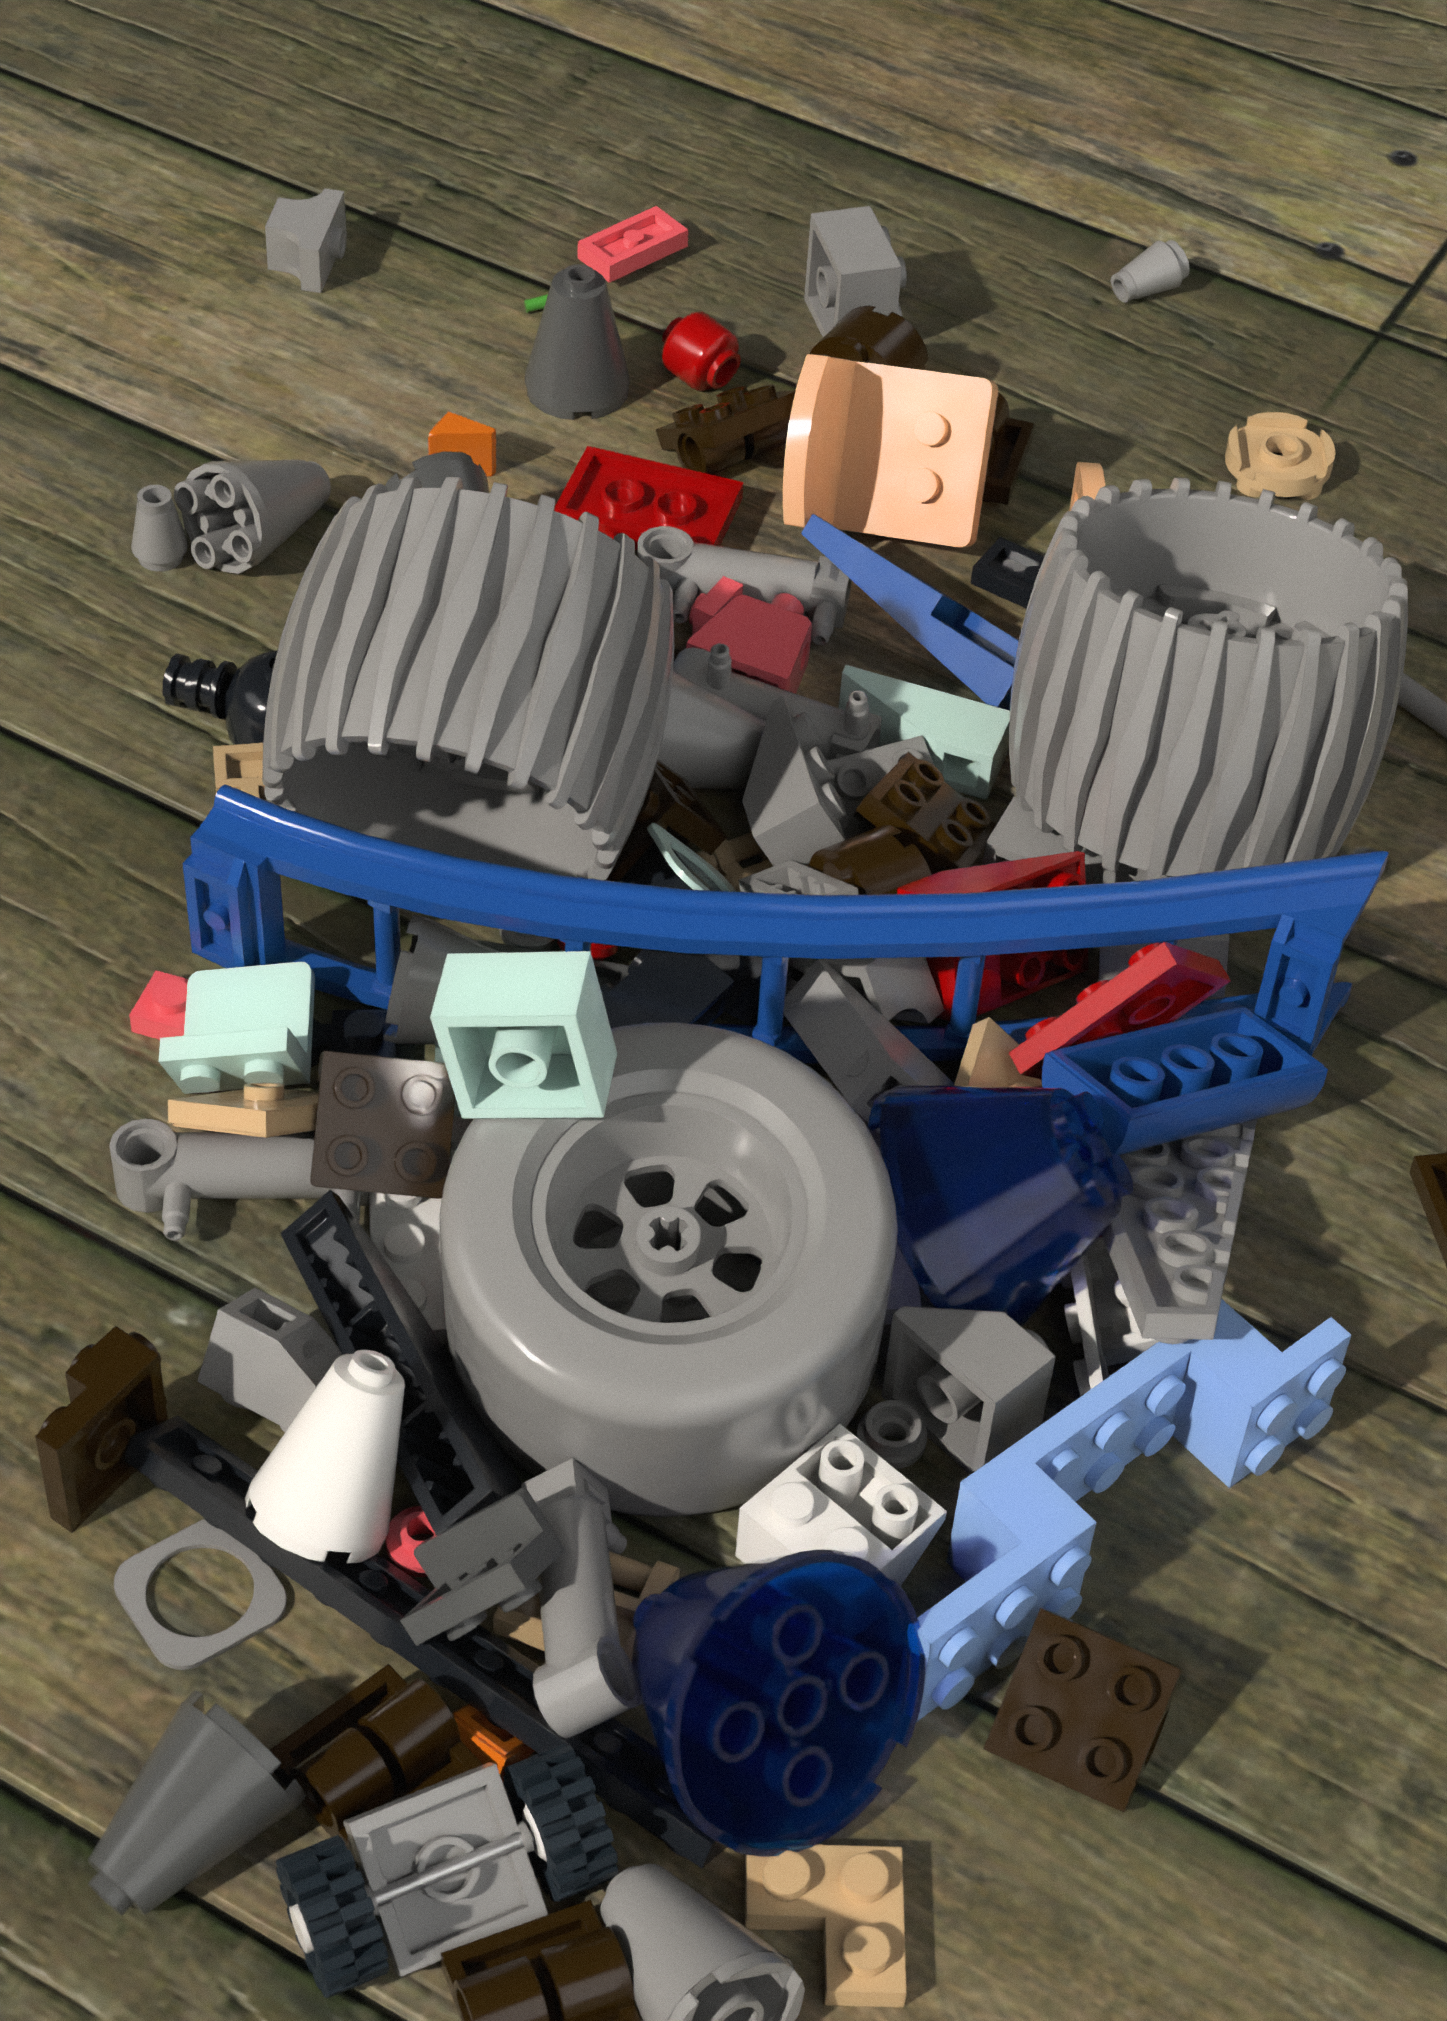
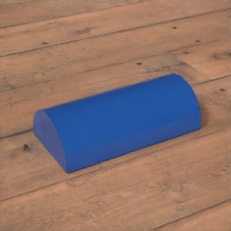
M1241 1005L1045 1053L1042 1067V1092L1049 1119L1064 1144L1082 1158L1099 1161L1306 1106L1321 1091L1328 1069L1252 1011Z

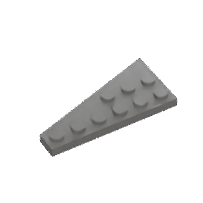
M1257 1120L1247 1121L1099 1161L1082 1158L1068 1148L1142 1338L1155 1339L1167 1344H1180L1188 1339H1214Z

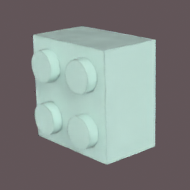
M591 951L447 954L430 1019L462 1119L604 1118L617 1058V1050Z

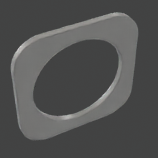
M205 1519L128 1558L119 1566L114 1577V1590L117 1599L155 1657L163 1665L177 1670L196 1668L267 1630L281 1619L287 1605L285 1589L270 1566L265 1564L256 1553L222 1529L210 1525ZM197 1548L222 1550L235 1556L249 1570L254 1582V1594L249 1608L234 1625L213 1635L189 1637L165 1629L151 1615L146 1602L148 1584L155 1571L169 1558L181 1552Z

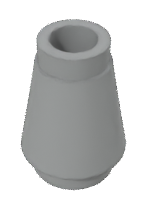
M1173 240L1165 243L1162 241L1154 242L1118 273L1112 275L1111 286L1116 297L1121 302L1126 303L1130 300L1178 288L1182 283V279L1189 275L1190 268L1187 256L1181 246Z
M149 485L142 488L137 494L131 550L144 568L158 572L168 571L177 567L182 562L183 555L188 548V542L175 508L171 491L162 485Z

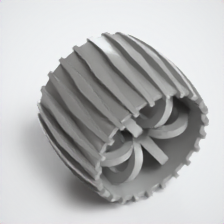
M418 477L404 478L395 491H388L386 486L378 483L370 486L362 499L357 496L350 497L332 519L304 572L279 642L271 676L263 740L262 782L265 785L267 801L362 834L455 857L562 876L606 880L630 836L644 803L661 748L669 709L675 641L673 594L669 582L665 579H660L658 563L650 556L638 558L635 555L634 540L625 533H619L612 539L598 531V517L584 512L579 517V520L556 512L554 511L555 498L541 494L537 505L506 497L507 484L494 482L490 493L463 490V482L460 477H446L441 488H422V482Z
M1175 477L1170 489H1152L1149 479H1137L1132 482L1129 492L1120 493L1118 487L1108 485L1099 489L1095 500L1089 496L1079 498L1074 503L1071 511H1067L1063 515L1049 544L1032 589L1016 651L1009 712V757L1011 782L1016 787V799L1022 810L1034 811V824L1043 833H1049L1055 829L1062 834L1063 846L1066 850L1081 852L1083 848L1102 855V868L1112 872L1118 870L1120 863L1148 871L1146 880L1158 879L1162 875L1174 877L1336 856L1359 816L1379 769L1394 722L1406 655L1408 583L1406 579L1402 578V568L1396 558L1387 557L1383 559V545L1374 537H1369L1364 542L1355 538V526L1345 518L1339 519L1335 525L1318 519V507L1311 503L1304 502L1299 511L1274 504L1276 492L1263 489L1259 500L1230 494L1231 482L1218 481L1215 492L1190 489L1188 478Z

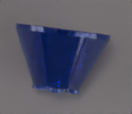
M899 1085L880 1094L871 1108L868 1128L871 1131L880 1128L881 1155L889 1174L896 1205L897 1245L912 1274L936 1308L1004 1312L1023 1328L1117 1217L1121 1210L1122 1197L1133 1192V1181L1129 1169L1121 1157L1118 1155L1112 1156L1100 1131L1104 1128L1102 1111L1097 1101L1087 1091L1075 1096L1063 1088Z
M816 1549L688 1574L673 1582L660 1594H651L644 1598L636 1609L633 1625L637 1633L632 1650V1665L635 1670L640 1698L676 1799L691 1822L708 1837L728 1846L735 1852L751 1856L770 1857L779 1856L785 1851L799 1852L815 1846L842 1830L858 1817L883 1789L874 1781L889 1760L896 1744L899 1743L907 1748L919 1716L925 1682V1654L917 1632L920 1628V1623L909 1598L897 1582L888 1578L873 1564L861 1557L837 1550Z

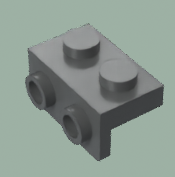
M522 1488L423 1541L414 1549V1556L435 1587L400 1620L416 1646L442 1632L446 1634L449 1641H453L482 1623L488 1617L485 1612L486 1609L498 1603L504 1613L509 1612L531 1599L542 1589V1585L537 1577L566 1549L526 1489Z

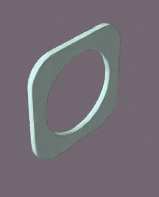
M651 823L648 826V832L669 866L693 890L709 889L685 867L672 849L693 862L722 891L736 892L720 872L678 839L655 823Z

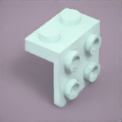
M290 962L202 970L193 973L187 983L184 1036L160 1038L158 1062L184 1094L244 1089V1085L250 1083L284 1084V1086L310 1083L315 974L305 962Z

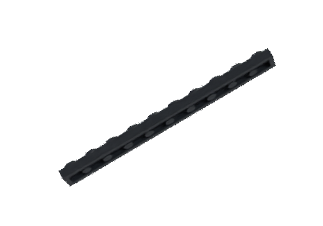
M178 1415L130 1438L124 1461L147 1476L155 1486L174 1495L202 1515L210 1525L222 1529L256 1553L265 1564L283 1572L311 1592L319 1602L341 1613L369 1633L377 1643L392 1649L427 1674L432 1682L450 1690L484 1714L490 1723L505 1729L537 1753H542L566 1743V1746L570 1745L574 1749L575 1757L579 1756L585 1766V1776L591 1777L596 1787L595 1794L604 1799L613 1810L625 1814L665 1842L674 1853L689 1859L700 1868H703L741 1837L750 1817V1812L616 1719L611 1718L567 1739L559 1736L548 1725L541 1714L535 1698L533 1674L540 1666L481 1625L476 1626L453 1641H449L446 1634L442 1632L416 1646L400 1620L431 1591L380 1555L376 1554L361 1563H347L351 1552L328 1551L325 1561L321 1562L310 1560L285 1550L264 1536L253 1524L257 1511L252 1504L246 1508L245 1503L250 1483L258 1471Z

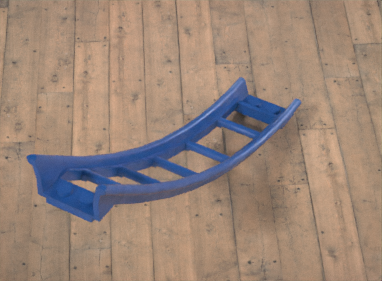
M223 785L215 795L214 807L201 826L190 837L192 854L182 864L192 953L224 968L305 962L315 974L316 990L387 1010L401 952L399 908L441 919L560 939L561 942L565 943V952L591 951V943L677 953L759 956L762 958L757 1025L712 1023L709 1026L734 1031L761 1040L785 1051L803 1063L820 1064L792 1026H783L789 958L959 957L949 1024L894 1027L930 1061H962L972 1025L976 1023L986 955L1163 942L1177 946L1178 940L1272 928H1276L1271 942L1259 993L1204 1000L1175 1021L1243 1005L1312 1056L1340 1007H1344L1349 999L1352 983H1333L1344 942L1363 912L1385 870L1389 852L1374 851L1142 881L977 893L805 895L687 890L562 876L455 857L362 834L283 808L229 785ZM280 875L368 900V905L373 907L376 969L286 939ZM1050 1017L994 1022L1020 1045L1027 1040L1025 1034L1032 1026Z

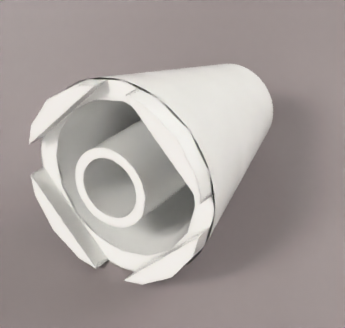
M358 1350L353 1354L339 1356L251 1481L245 1497L246 1508L252 1504L257 1511L253 1524L260 1533L281 1548L307 1559L321 1562L325 1561L328 1551L351 1552L347 1563H361L378 1554L388 1535L405 1388L402 1375L395 1369L394 1363L388 1357L372 1350Z

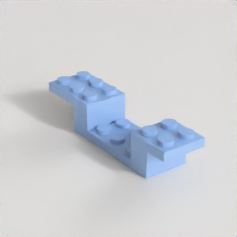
M1222 1299L1213 1340L1188 1339L1180 1344L1157 1342L960 1482L946 1562L966 1583L910 1623L897 1702L916 1722L938 1706L943 1710L953 1707L969 1692L976 1677L993 1665L998 1669L1006 1667L1022 1653L1040 1608L1049 1609L1067 1618H1070L1076 1612L1082 1602L1080 1590L1084 1573L1092 1560L1089 1552L1097 1523L1076 1501L1091 1490L1095 1493L1105 1491L1118 1479L1125 1465L1143 1453L1147 1457L1154 1455L1173 1436L1228 1488H1231L1251 1472L1259 1476L1268 1471L1281 1457L1285 1447L1299 1436L1307 1440L1316 1435L1332 1416L1333 1408L1330 1406L1334 1389L1346 1373L1343 1361L1351 1334L1330 1317L1281 1352Z

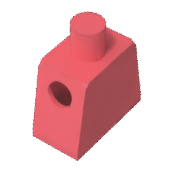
M787 593L778 594L771 603L747 595H739L733 598L690 637L686 648L694 647L711 653L713 645L725 644L730 650L732 660L731 672L796 694L808 665L812 622L808 617L804 616L802 603L793 595Z

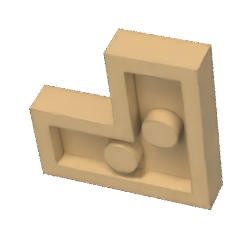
M747 1843L745 1856V1927L758 1930L823 1931L824 2005L904 2008L907 1989L902 1847Z

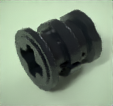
M175 654L172 656L164 673L162 693L166 705L179 707L185 702L188 709L199 712L210 708V713L214 718L224 719L226 692L233 676L237 672L235 663L223 661L216 668L213 661L199 658L191 663L189 656Z

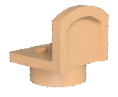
M807 354L795 392L786 441L783 473L784 525L805 527L812 514H815L839 530L954 547L972 546L976 542L998 397L997 384L991 379Z

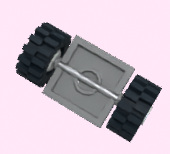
M566 1743L505 1767L504 1785L497 1765L489 1762L343 1821L359 1867L358 1871L356 1870L355 1859L350 1849L347 1850L345 1841L342 1837L339 1838V1835L276 1859V1872L281 1883L279 1886L282 1897L287 1903L288 1908L286 1911L289 1920L293 1923L296 1932L295 1937L300 1949H303L310 1972H313L314 1981L318 1989H321L322 1995L325 1998L333 1997L387 1974V1971H389L388 1954L395 1974L402 1977L440 1961L442 1952L548 1915L536 1878L540 1877L542 1888L546 1894H550L551 1900L559 1902L607 1882L618 1875V1868L615 1864L618 1862L617 1852L610 1843L614 1841L611 1828L606 1825L603 1817L606 1815L602 1801H597L594 1794L596 1787L591 1777L585 1776V1766L579 1756L575 1757L574 1749L570 1745L566 1746Z

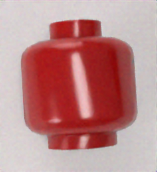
M705 312L691 313L684 318L677 317L667 326L663 333L662 360L664 366L696 391L722 388L733 378L739 368L741 358L738 354V338Z

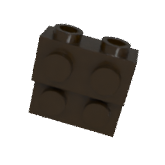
M117 1326L112 1328L96 1344L84 1347L76 1355L70 1368L65 1372L70 1404L67 1407L61 1406L54 1410L46 1418L39 1433L35 1436L50 1517L71 1533L137 1471V1469L124 1461L130 1438L168 1420L167 1400L164 1394L159 1352L143 1335L137 1332H130L128 1334Z

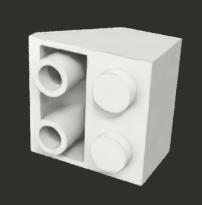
M838 1424L740 1507L735 1556L838 1645L842 1646L891 1602L945 1521L947 1511L844 1426Z

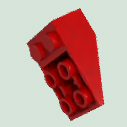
M1074 851L945 870L898 887L897 894L977 893L1086 885L1085 853ZM1088 948L986 955L977 1016L1089 970ZM926 957L945 1009L936 1018L950 1022L959 957Z

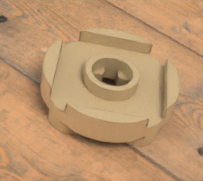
M1282 412L1258 413L1248 417L1246 426L1237 430L1236 425L1230 431L1225 462L1230 473L1237 478L1236 487L1242 494L1250 497H1260L1262 490L1266 489L1276 492L1275 496L1298 497L1310 500L1317 498L1321 494L1323 484L1330 478L1336 453L1331 437L1323 429H1321L1320 437L1313 431L1306 429L1308 420L1297 415ZM1274 453H1282V456L1276 455Z

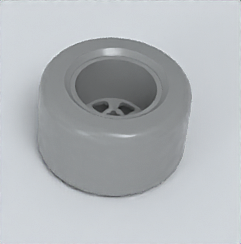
M672 1022L643 1023L611 1028L617 1050V1058L604 1118L473 1119L464 1132L451 1161L443 1188L440 1207V1252L446 1332L450 1357L457 1379L482 1421L501 1444L504 1452L534 1477L574 1458L608 1489L610 1510L652 1517L691 1516L716 1512L742 1505L749 1501L838 1424L846 1428L853 1419L873 1377L881 1344L896 1258L898 1230L895 1200L884 1160L866 1124L851 1104L827 1080L808 1065L785 1051L761 1040L734 1031L706 1025ZM617 1226H622L623 1231L616 1246L599 1249L582 1248L598 1235ZM750 1253L761 1265L760 1273L753 1289L748 1292H738L715 1278L712 1271L719 1256L723 1254ZM620 1275L636 1287L639 1295L629 1311L624 1315L600 1304L588 1296L586 1290L592 1284ZM685 1295L696 1297L710 1316L688 1322H661L663 1303L668 1299Z

